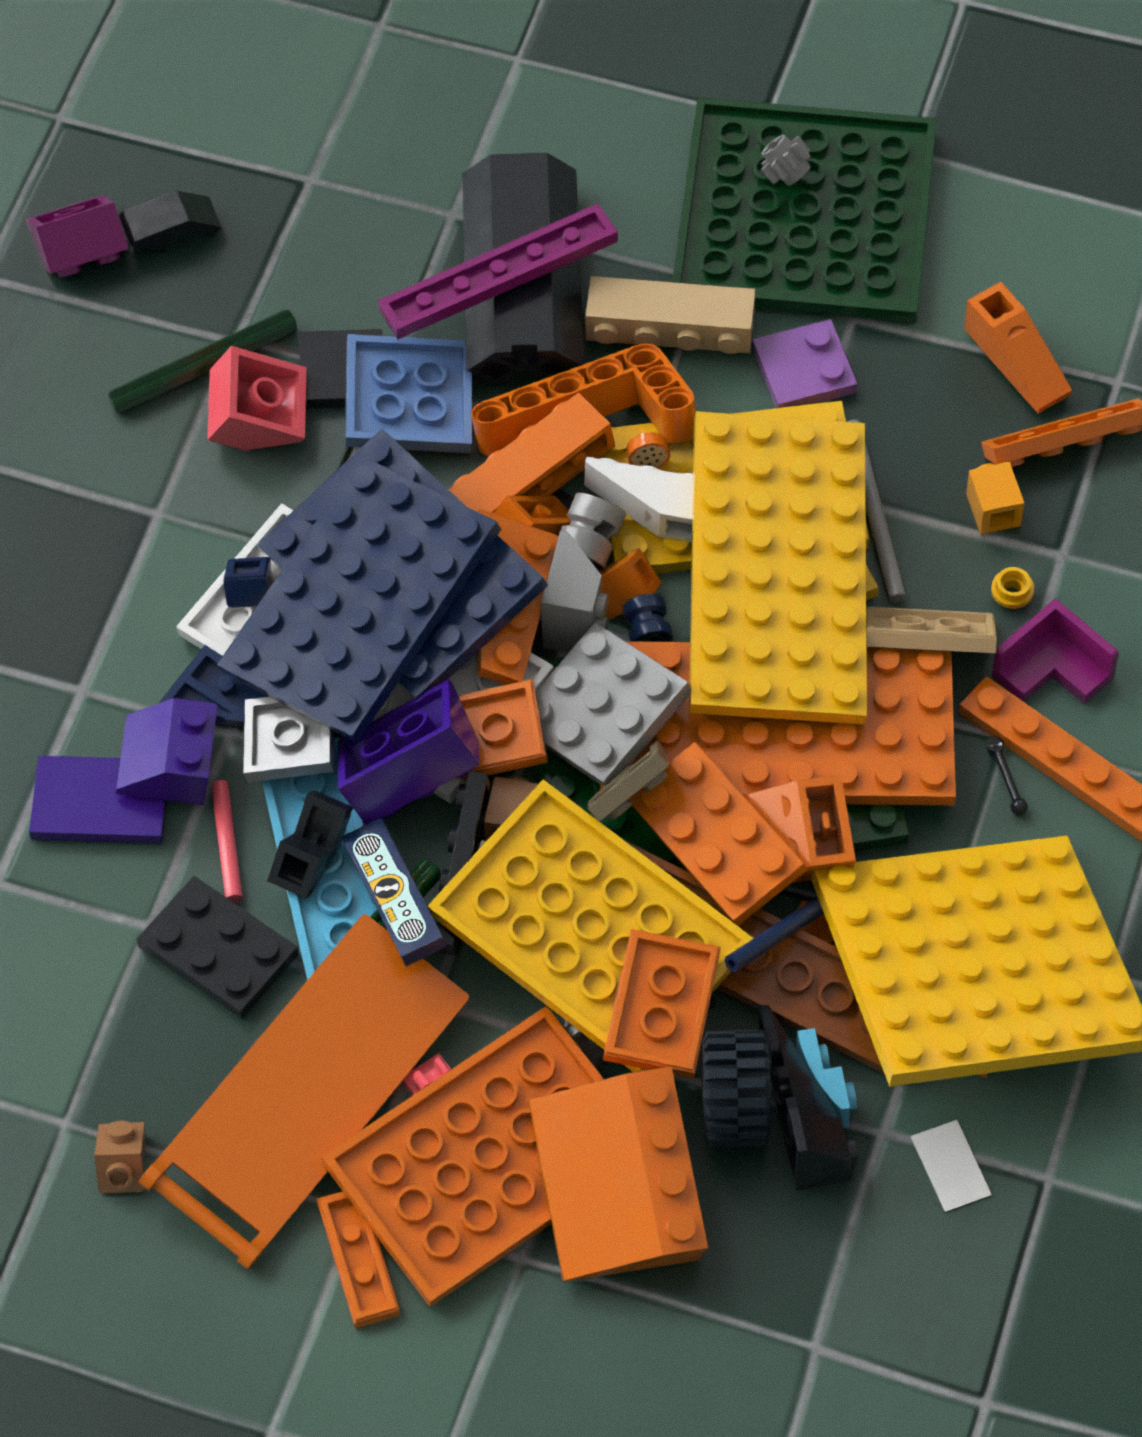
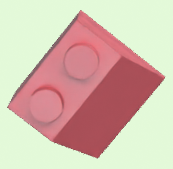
M231 346L210 369L207 440L244 451L302 442L305 439L307 367Z

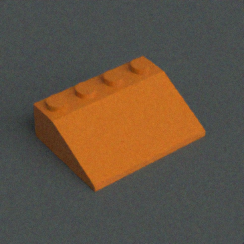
M672 1066L626 1073L529 1099V1108L563 1283L697 1261L702 1258L708 1249Z

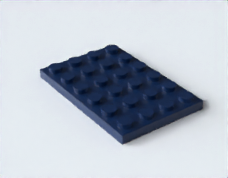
M381 429L257 545L282 570L361 455L462 505L464 504L387 432ZM497 535L398 684L413 698L417 699L422 693L449 679L548 586L545 579Z
M361 455L222 656L217 666L223 673L358 743L501 531V528L497 521Z

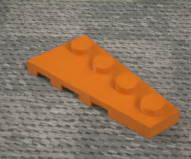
M480 509L478 513L497 521L501 528L498 536L547 582L559 536ZM544 590L477 652V676L503 685L523 681L541 615V600Z

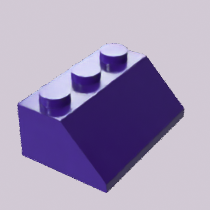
M447 679L422 693L417 699L413 698L372 721L358 743L346 737L338 740V790L366 825L379 818L388 819L392 817L401 807L418 798L423 799L430 796L439 786L454 778H462L468 775L469 771H472L480 764L478 738L451 681Z

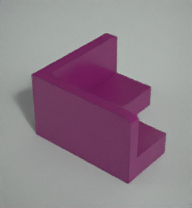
M1055 598L997 647L994 655L992 677L1023 702L1051 678H1054L1085 704L1114 679L1119 652Z

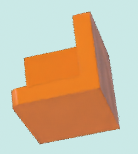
M640 548L609 564L604 570L598 571L602 576V593L608 594L606 616L609 619H614L623 613V605L631 598L644 594H654L662 584V581Z

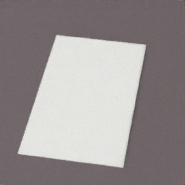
M957 1120L910 1136L945 1212L992 1195Z

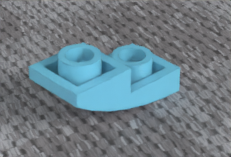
M815 1028L797 1031V1051L841 1117L844 1128H848L850 1110L857 1109L853 1082L845 1083L842 1066L830 1068L826 1044L818 1045Z

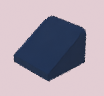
M254 557L228 560L223 579L228 607H253L259 604L271 586L270 558Z

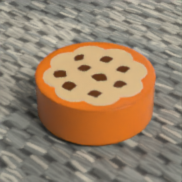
M641 433L633 437L626 446L630 465L653 466L659 469L670 459L667 439L659 433Z

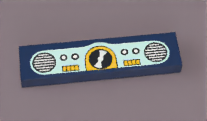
M382 818L342 836V841L405 966L447 947Z

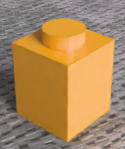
M1010 462L1001 464L988 463L969 470L966 495L980 535L1021 526L1024 500Z

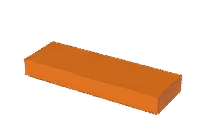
M343 1191L317 1198L319 1212L355 1329L400 1316V1309L377 1236Z

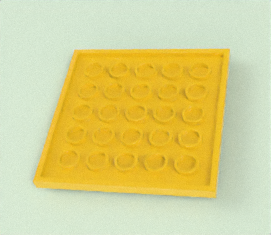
M1067 835L855 862L854 867L841 865L827 870H817L812 873L811 881L889 1087L1142 1052L1141 1002Z

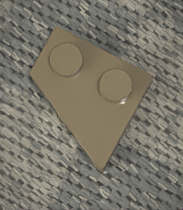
M658 740L646 748L649 753L634 765L626 766L588 801V809L598 822L607 815L611 820L616 819L633 804L629 799L642 787L646 792H649L667 777L664 770L669 767L668 752Z

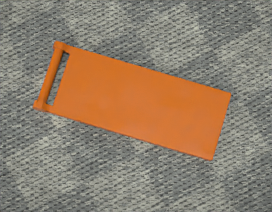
M367 914L362 915L164 1152L145 1171L138 1183L149 1192L152 1189L156 1190L238 1256L237 1262L248 1270L328 1173L322 1164V1156L365 1128L469 1000V995L423 958L405 966L389 932ZM172 1164L175 1165L255 1229L258 1235L249 1242L166 1176L167 1170Z

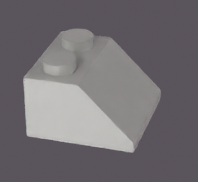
M560 531L547 578L548 586L544 589L541 600L542 643L545 649L569 653L594 623L608 630L609 617H605L608 594L602 593V576L569 532Z

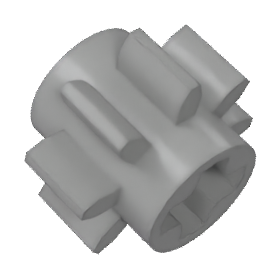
M781 135L763 149L761 155L766 160L762 162L763 168L761 170L772 184L781 179L787 186L802 178L810 169V165L806 160L810 158L808 153L811 150L799 136L790 141L786 135Z

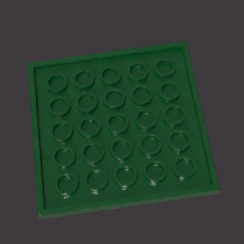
M697 97L672 282L755 289V308L916 322L937 118ZM781 135H786L790 141L799 136L811 150L808 153L810 158L806 160L810 165V169L802 178L788 186L781 179L772 184L761 170L763 168L762 162L766 160L761 155L763 149Z

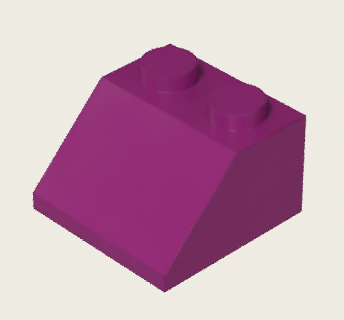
M104 195L26 219L45 269L51 274L57 272L58 277L78 273L82 270L80 264L96 260L97 265L115 261L121 258L119 252L129 249L115 204Z

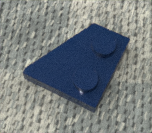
M204 645L159 703L172 698L217 704L215 725L244 728L245 700L268 696L223 673L217 666L222 655Z

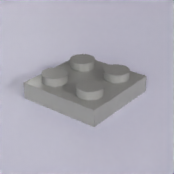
M270 697L245 700L243 774L248 783L334 772L333 730Z

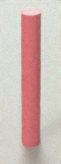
M216 780L211 783L224 893L225 897L230 901L238 903L243 900L229 784L226 780Z

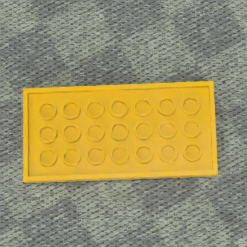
M696 411L693 454L689 674L691 691L689 695V713L865 725L867 717L865 423Z

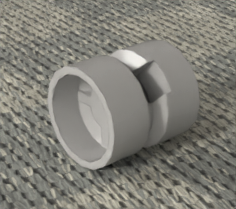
M576 493L567 514L571 523L570 525L562 526L561 531L569 532L595 568L604 570L613 548L609 539L618 536L627 513L615 504L599 497L585 493Z

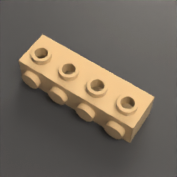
M591 276L585 316L586 340L597 341L603 344H653L688 351L700 349L721 351L727 354L750 353L755 313V289Z

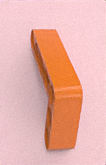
M639 344L477 404L471 411L478 451L490 456L493 452L502 450L517 439L525 428L536 425L548 416L559 403L568 401L577 393H580L604 417L639 404L660 434L668 442L685 443L694 439V419L697 410L692 390L661 349L653 344Z

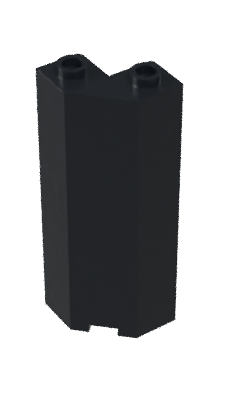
M549 153L493 154L462 173L464 262L577 213L576 169ZM580 259L466 309V371L498 387L524 369L545 379L583 365Z

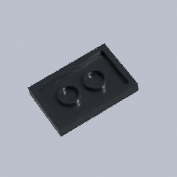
M193 876L137 938V944L140 949L240 1019H243L299 955L296 945L196 876Z

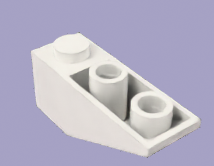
M586 457L584 486L604 500L623 509L627 513L626 515L656 536L692 543V473L679 474L659 470L653 466H635L619 463L610 458L597 459Z

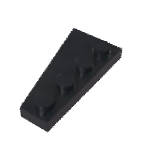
M469 771L467 785L460 784L458 788L456 810L461 811L458 827L452 826L449 833L447 850L448 853H453L450 870L443 869L439 893L473 857L476 845H480L482 840L485 841V810H487L492 790L486 773ZM434 919L447 947L439 950L441 954L458 956L462 940Z

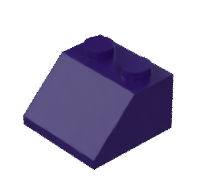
M172 698L126 715L116 794L204 805L209 779L217 704Z

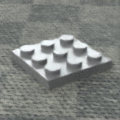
M594 623L536 691L545 747L604 787L626 766L631 765L690 695L691 686L683 678L599 624Z

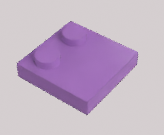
M831 319L752 340V350L775 408L817 404L857 393V381Z

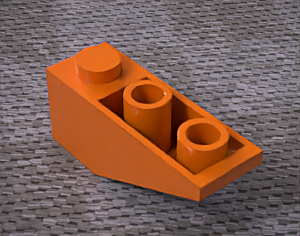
M1002 282L967 300L964 330L1037 414L1072 395L1070 385L1027 310Z

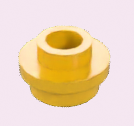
M1008 567L994 577L991 585V594L994 600L1005 608H1021L1032 600L1034 583L1023 569ZM1015 588L1019 592H1009L1006 589Z

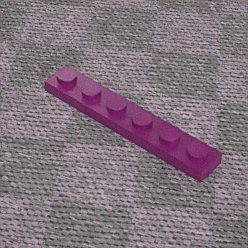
M597 203L378 300V309L398 340L617 243L618 231Z

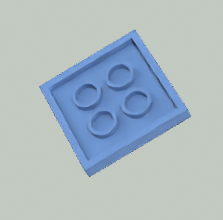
M347 335L345 447L361 448L377 432L383 429L405 450L471 453L472 374L466 371L465 340L403 337L397 340L393 336Z

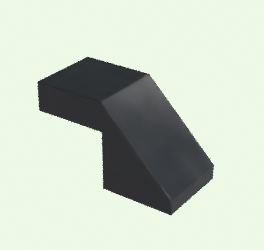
M178 190L123 210L119 215L131 247L165 252L180 231L214 237L221 228V224L208 196Z
M316 790L307 793L295 833L280 841L267 881L307 899L310 897L341 846V837L345 834L353 807Z

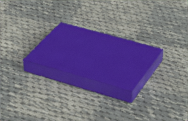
M38 756L29 835L31 840L162 844L167 801L116 794L121 758Z

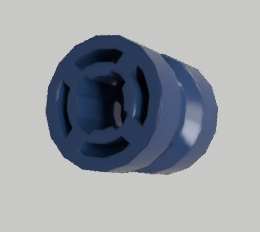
M639 595L631 598L623 605L622 611L625 622L631 626L629 632L630 642H665L673 640L671 626L664 620L667 610L664 599L660 595Z

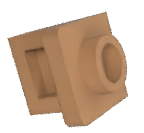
M115 1121L110 1124L98 1125L94 1156L98 1191L100 1193L144 1191V1187L138 1182L144 1174L145 1122Z

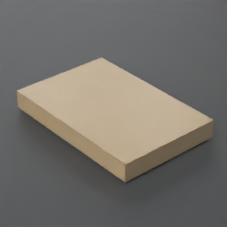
M887 607L866 608V647L996 653L997 636L994 615L992 613Z

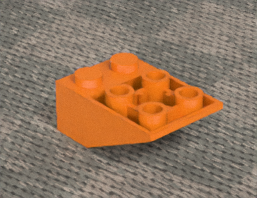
M841 775L797 780L743 795L804 863L807 871L792 883L811 881L812 873L817 870H827L841 865L854 867L856 858Z

